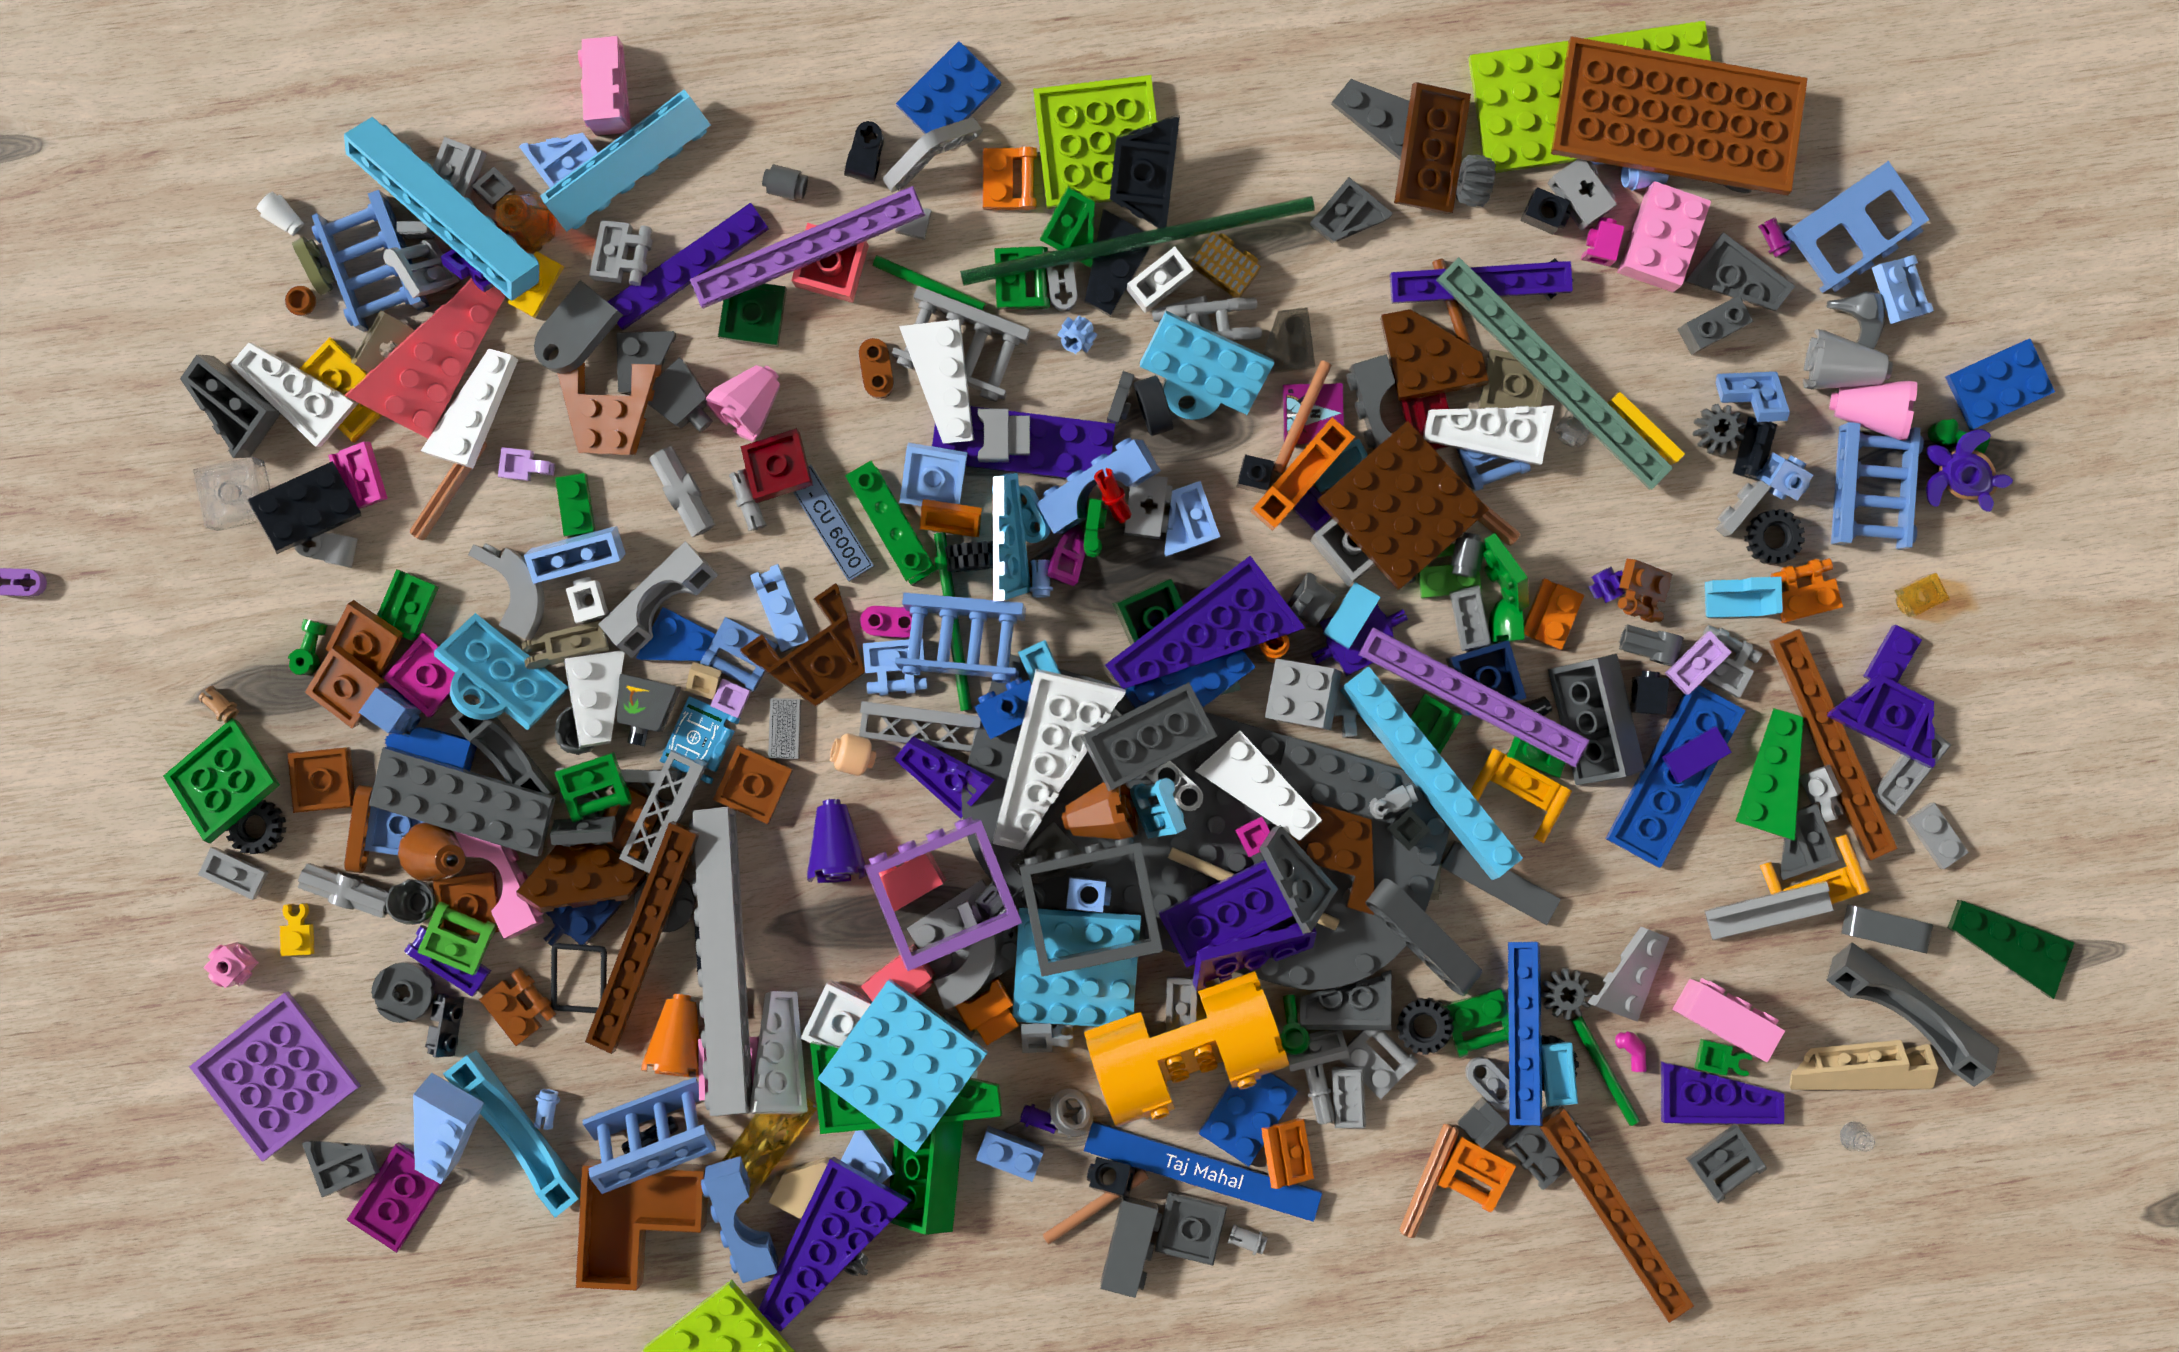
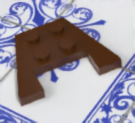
M836 583L813 599L831 625L784 658L780 659L763 634L740 649L743 656L814 707L819 706L865 673L848 621V615L843 605L841 593Z
M1312 802L1310 807L1322 819V822L1301 841L1293 836L1291 837L1316 865L1355 876L1346 907L1374 915L1365 903L1374 892L1372 819Z

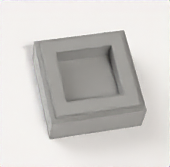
M422 221L397 222V233L405 239L435 238V233Z

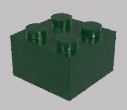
M1165 579L1112 603L1130 645L1184 606L1172 579Z

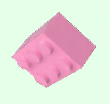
M1654 181L1645 191L1617 273L1670 292L1680 288L1685 279L1711 201Z
M1703 978L1699 982L1689 979L1672 1010L1745 1052L1768 1062L1785 1030L1776 1026L1779 1020L1756 1008L1750 1011L1752 1007L1750 1003L1730 993L1724 996L1723 994L1726 990Z

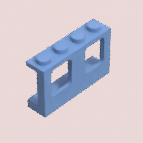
M1887 161L1783 234L1787 241L1795 242L1824 285L1819 288L1820 291L1823 293L1832 288L1836 292L1850 282L1848 276L1856 271L1858 275H1861L1875 264L1872 259L1879 254L1885 258L1899 248L1896 244L1904 237L1907 241H1910L1922 233L1924 230L1921 228V225L1930 219L1890 162ZM1886 191H1892L1912 219L1910 226L1890 240L1883 237L1865 211L1867 204ZM1837 225H1843L1863 253L1861 260L1840 274L1833 270L1816 245L1818 238Z

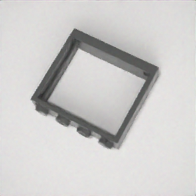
M1133 837L1115 840V846L1103 848V843L1085 846V852L1073 854V849L1062 850L1054 853L1055 858L1043 860L1042 855L1024 859L1025 864L1019 865L1042 977L1163 952L1140 841L1134 842ZM1133 854L1150 938L1047 959L1031 874Z

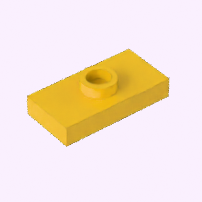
M535 251L534 256L539 262V283L513 301L510 299L507 301L508 304L533 318H536L564 268L563 265L538 251Z

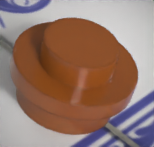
M295 286L288 291L285 304L291 313L297 316H306L314 310L316 296L311 289L305 286Z

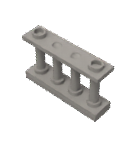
M918 286L914 299L916 303H919L918 308L920 312L915 324L928 323L931 314H935L937 310L947 314L946 319L948 321L960 319L961 325H963L964 321L975 325L974 330L976 332L965 358L968 386L980 390V396L997 402L998 398L1005 400L1007 393L1006 390L999 388L1014 347L1018 346L1019 343L1027 345L1031 334L1030 329ZM991 332L1003 336L1002 341L1004 343L989 381L986 383L971 376L987 335L990 336ZM907 346L904 351L894 347L892 354L894 358L898 359L896 363L913 369L914 365Z

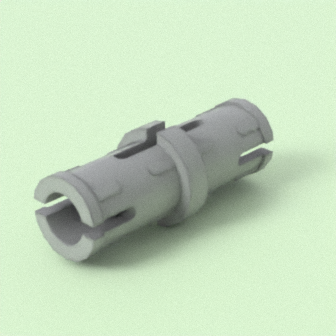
M746 469L738 470V473L733 472L729 474L738 498L736 504L737 507L742 509L748 531L758 530V527L763 528L767 526L759 504L753 500Z

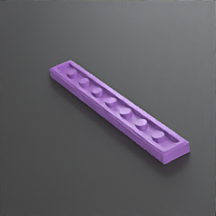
M911 186L691 278L690 282L700 306L704 309L925 216V213L914 187Z
M1375 628L1371 629L1358 654L1572 767L1577 766L1590 741Z

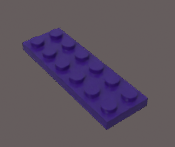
M970 406L974 440L943 444L935 424L932 447L968 452L966 467L1066 479L1078 470L1084 472L1092 467L1091 462L1095 458L1103 454H1107V456L1112 454L1115 424L1009 411V416H1030V455H1009V462H979L978 451L984 446V424L979 420L978 409L992 408Z

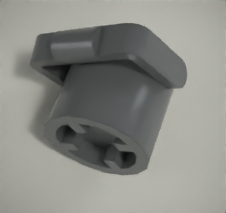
M1307 573L1287 601V604L1297 618L1300 617L1315 627L1336 595L1316 582L1314 574Z

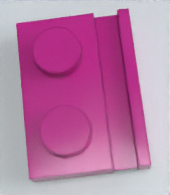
M361 442L340 450L336 454L328 455L330 462L333 461L358 508H365L388 499L371 442Z

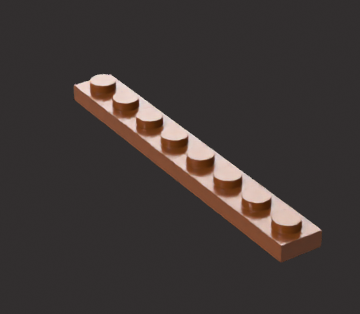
M1795 629L1770 640V645L1824 766L1830 764L1842 790L1838 795L1866 860L1871 861L1898 849L1843 725L1827 717L1828 712L1835 707L1801 630Z
M1560 1107L1543 1119V1126H1539L1665 1319L1670 1323L1694 1307L1567 1111Z

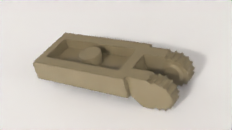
M601 621L549 632L541 637L525 640L521 643L522 651L526 653L539 652L546 648V653L526 658L524 660L525 667L529 670L540 669L549 664L563 663L566 658L610 652L607 635L598 625Z

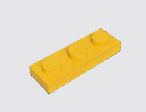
M1621 392L1612 396L1607 402L1670 465L1677 463L1685 455L1676 444Z

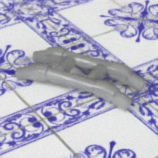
M1231 298L1213 302L1176 305L1152 311L1154 322L1161 321L1165 311H1168L1181 318L1187 317L1188 321L1199 326L1198 315L1215 313L1218 331H1214V333L1232 341L1260 339L1262 336L1260 327L1232 329L1229 327L1227 312L1255 310L1257 308L1256 298Z

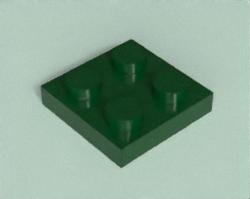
M764 283L723 300L718 338L779 347L787 293L786 286Z

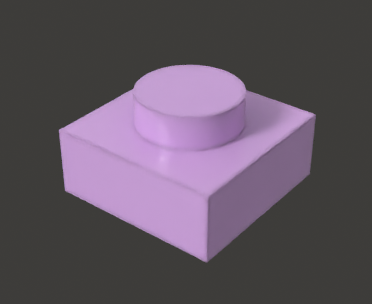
M722 679L710 706L740 718L751 691L726 679Z

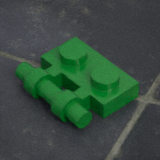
M1091 498L1087 515L1084 552L1089 557H1097L1102 550V543L1097 538L1098 529H1105L1107 508H1102V500Z

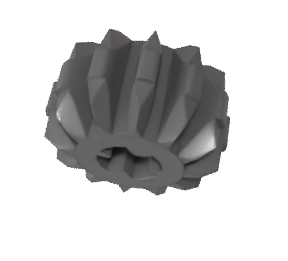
M1468 154L1463 159L1456 190V198L1460 203H1464L1466 206L1483 207L1489 201L1490 194L1493 193L1496 175V165L1492 158H1487L1484 155Z
M1714 404L1711 411L1707 408L1701 411L1702 418L1694 420V424L1701 429L1693 431L1692 435L1702 437L1697 446L1702 447L1708 444V454L1714 453L1717 449L1719 455H1724L1727 452V448L1731 451L1737 449L1736 441L1744 439V435L1738 432V430L1745 428L1746 424L1737 423L1736 420L1741 416L1740 412L1730 415L1732 410L1730 405H1726L1721 409L1719 404ZM1717 425L1718 427L1722 426L1724 433H1716L1714 427Z
M1562 968L1561 977L1557 972L1552 971L1550 974L1554 981L1551 983L1548 980H1543L1542 982L1544 986L1549 988V991H1541V997L1550 998L1543 1004L1544 1008H1553L1552 1015L1556 1018L1563 1013L1564 1019L1570 1020L1572 1011L1576 1016H1582V1011L1579 1007L1581 1005L1585 1008L1590 1007V1004L1584 1000V997H1591L1593 995L1591 990L1584 989L1589 985V980L1586 978L1580 980L1581 973L1577 970L1570 975L1569 969ZM1564 988L1572 990V993H1569L1571 998L1568 1000L1560 997V995H1564L1561 992Z

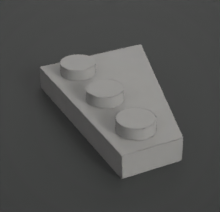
M1640 927L1620 955L1621 962L1613 973L1608 972L1603 980L1605 985L1598 995L1593 994L1587 1003L1638 1022L1669 937Z

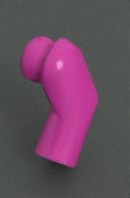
M1632 1032L1618 1033L1615 1038V1044L1619 1049L1625 1048L1631 1054V1071L1646 1072L1645 1043Z

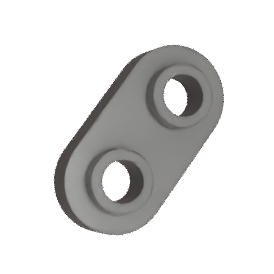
M1476 1057L1470 1060L1465 1069L1467 1080L1494 1108L1508 1110L1509 1079L1485 1057ZM1478 1067L1485 1068V1074L1481 1077L1475 1075ZM1503 1088L1506 1090L1505 1097L1497 1098L1496 1092Z

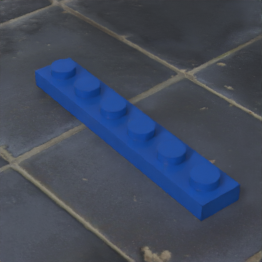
M1508 942L1510 1125L1543 1126L1540 943Z

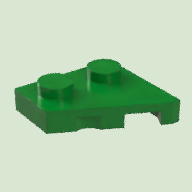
M1068 185L1042 232L1040 241L1091 267L1094 199Z

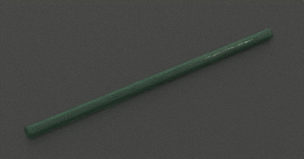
M1308 196L960 271L963 286L1311 212L1315 211L1313 197Z

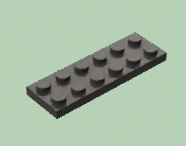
M387 746L382 748L369 805L538 857L543 852L556 797Z

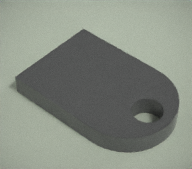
M580 280L539 329L534 342L536 358L543 366L555 373H567L577 369L585 362L623 314ZM559 349L557 357L549 361L550 354L554 350Z

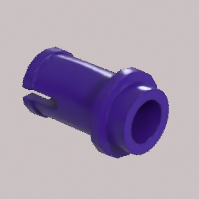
M1033 1103L1031 1106L1025 1104L1020 1116V1122L1024 1123V1127L1031 1125L1054 1134L1056 1128L1055 1125L1050 1124V1113L1035 1108Z

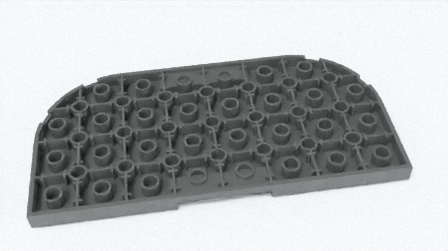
M1010 654L1009 667L1017 669L1019 678L1021 677L1023 682L1030 680L1021 658ZM1059 669L1062 675L1121 688L1117 685ZM992 681L989 692L995 691L997 696L1007 691L1005 685L1008 683ZM1125 695L1115 706V709L1121 715L1135 709ZM1207 712L1205 714L1217 737L1171 760L1200 788L1203 794V802L1196 810L1185 811L1180 808L1183 812L1184 823L1187 829L1177 834L1148 838L1137 813L1138 835L1133 837V841H1140L1142 845L1162 949L1179 954L1159 916V911L1220 881L1169 859L1168 856L1172 847L1234 874L1265 860L1261 852L1248 857L1235 829L1262 815L1195 771L1238 731H1241L1309 806L1314 802L1372 819L1374 890L1384 878L1389 879L1397 884L1426 912L1450 832V827L1402 769ZM981 722L980 728L977 729L967 765L993 778L994 781L972 806L967 804L972 795L966 789H962L963 820L972 817L973 821L976 819L982 821L1011 896L1023 886L1019 865L1025 864L1024 859L1042 855L1043 860L1055 858V852L1073 849V854L1085 852V846L1103 843V848L1115 846V840L1117 839L1073 836L1072 832L1066 830L1063 824L1062 813L1066 812V805L1104 782L1088 751L1060 790L1054 803L1046 811L1041 823L1023 850L993 844V837L1022 725L990 739ZM1163 768L1158 774V779L1168 778L1174 781L1175 772L1171 768ZM1145 774L1127 782L1130 790L1136 784H1155ZM967 783L968 790L975 794L977 790ZM1412 784L1418 801L1412 803V807L1409 808L1416 813L1431 831L1408 851L1387 829L1406 809L1396 813L1389 812L1383 819H1377L1370 812L1369 805L1373 798L1377 800L1384 798L1388 792L1401 785L1406 787ZM1188 788L1181 793L1180 799L1184 805L1190 806L1197 801L1198 796L1194 789ZM1157 796L1148 798L1150 805L1159 804ZM1130 800L1131 808L1135 807L1133 801ZM1263 817L1270 831L1273 827H1276L1275 824ZM975 833L967 836L977 861L993 881ZM1133 854L1031 874L1032 883L1041 886L1045 892V901L1041 909L1094 912L1066 908L1070 876L1106 880V887L1111 888L1110 906L1104 905L1103 912L1097 913L1141 915L1139 940L1150 938ZM1318 866L1338 888L1323 912L1340 920L1336 930L1334 931L1317 923L1315 925L1317 933L1313 948L1279 961H1275L1273 957L1269 958L1261 968L1253 971L1256 972L1258 979L1286 987L1307 990L1336 988L1357 982L1377 972L1392 961L1406 945L1375 914L1372 915L1346 907L1355 876ZM1087 886L1082 889L1080 895L1083 901L1091 903L1098 898V891L1092 886ZM1024 893V894L1022 895V898H1023V901L1027 904V902H1026V897H1025V893ZM1034 893L1037 904L1039 902V897L1036 893ZM1293 915L1250 937L1258 936L1268 930L1278 931L1286 929L1290 925L1297 923ZM1245 967L1235 972L1245 975L1253 971L1249 972V969Z

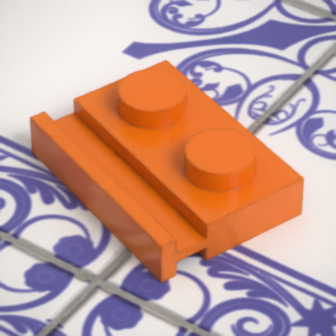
M1546 578L1542 579L1524 622V635L1557 650H1562L1585 595L1551 582Z
M1297 1118L1275 1124L1271 1127L1261 1128L1271 1188L1280 1189L1286 1185L1290 1186L1314 1179L1304 1119Z

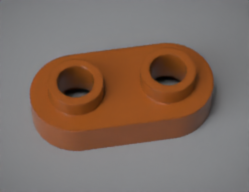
M867 339L859 348L864 388L873 398H886L894 389L889 350L880 339ZM872 348L879 350V354L875 358L868 356V352ZM881 377L884 379L881 387L873 385L875 378Z

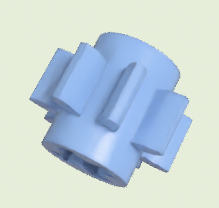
M1078 316L1074 321L1068 317L1062 324V329L1059 331L1058 336L1061 337V343L1066 350L1077 354L1081 349L1086 353L1089 351L1097 337V333L1093 332L1092 322Z

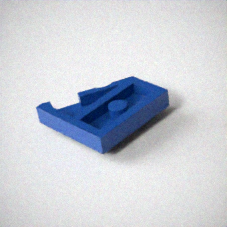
M662 607L652 626L653 638L640 649L636 658L639 660L701 661L716 634Z

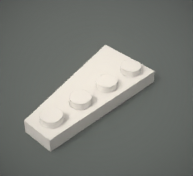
M960 319L899 326L943 444L974 440Z
M1238 731L1195 770L1198 774L1276 826L1281 825L1288 834L1299 841L1322 822V819L1241 731Z
M770 991L765 994L749 1114H802L807 1112L808 1109L797 992Z

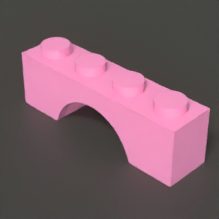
M454 831L466 857L487 859L496 866L501 874L503 882L502 895L491 912L503 938L512 939L544 923L541 916L544 912L541 913L517 897L516 891L528 878L524 871H520L516 862L519 860L517 851Z

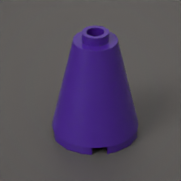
M839 799L822 801L823 805L817 807L807 870L808 882H812L815 877H817V883L851 881V875L858 873L859 879L866 877L867 872L864 867L866 864L847 805L841 804Z

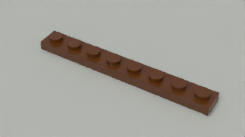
M669 822L585 1040L586 1043L610 1054L616 1052L700 835L699 832L677 822Z

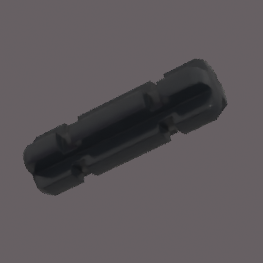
M669 1116L667 1118L671 1135L679 1127L676 1120ZM656 1124L640 1133L642 1148L659 1141ZM626 1141L621 1146L624 1154L630 1152L629 1141Z

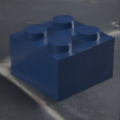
M1509 640L1446 658L1448 667L1516 702L1526 699ZM1461 709L1463 716L1472 715L1471 713Z

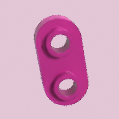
M870 606L862 612L860 624L862 629L872 636L909 638L912 615L904 607ZM873 615L880 617V623L877 626L870 624V618ZM902 617L910 619V625L907 628H902L899 624Z

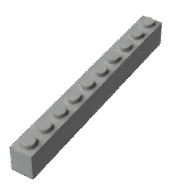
M729 807L693 810V819L689 821V828L700 833L691 855V862L696 867V878L693 879V893L698 900V908L694 911L695 924L699 927L700 939L696 941L697 955L701 957L698 983L700 987H703V999L700 1000L699 1009L700 1015L704 1018L705 1030L701 1033V1042L703 1048L706 1049L707 1061L703 1063V1075L705 1079H708L705 1107L707 1110H710V1116L749 1113L752 1094V1071L736 810Z

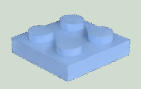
M908 442L900 503L921 506L923 499L960 504L968 452Z

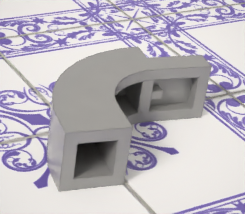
M487 543L483 547L473 544L468 555L499 571L508 582L510 588V603L499 626L526 640H531L541 624L544 613L545 599L542 583L533 584L525 558L516 551L505 548L500 557L501 550Z
M970 900L957 905L966 929L984 921L977 904L972 906ZM995 935L971 944L968 959L960 968L935 979L934 982L945 1010L969 999L987 980L996 955Z

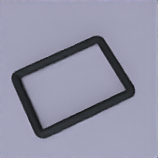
M553 944L551 948L552 1009L556 1011L596 1013L598 1007L557 1005L558 949L601 952V1001L607 985V949L604 946Z

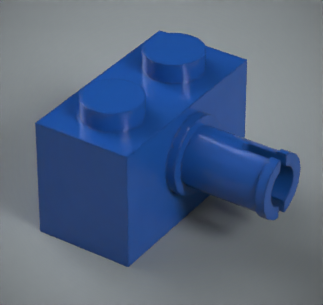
M1020 677L1005 685L1007 691L997 696L995 691H992L978 698L980 704L974 707L990 739L1022 725L1032 686L1030 680L1023 682Z

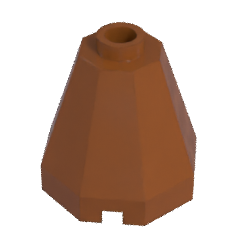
M1103 782L1066 805V812L1062 813L1065 829L1070 830L1073 836L1123 839L1138 835V816L1136 808H1131L1130 800L1132 798L1128 784L1125 783L1108 791Z

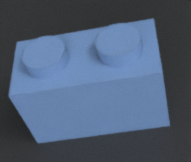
M988 1126L976 1160L1033 1182L1044 1147Z

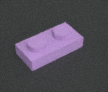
M1707 631L1665 674L1685 695H1689L1732 652L1711 631Z

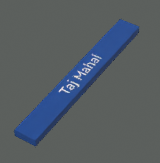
M1095 1121L1092 1122L1084 1147V1152L1312 1222L1315 1220L1322 1196V1191L1300 1184L1286 1185L1280 1189L1271 1188L1270 1177L1267 1174Z

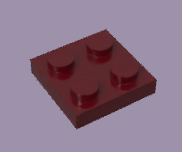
M797 428L740 446L752 497L756 503L813 486L801 435Z

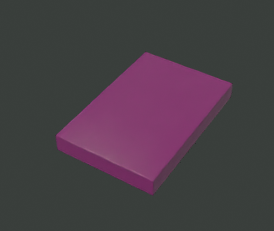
M399 1142L395 1144L380 1167V1173L374 1176L347 1218L348 1222L396 1253L400 1251L442 1186V1184L415 1170L414 1152Z

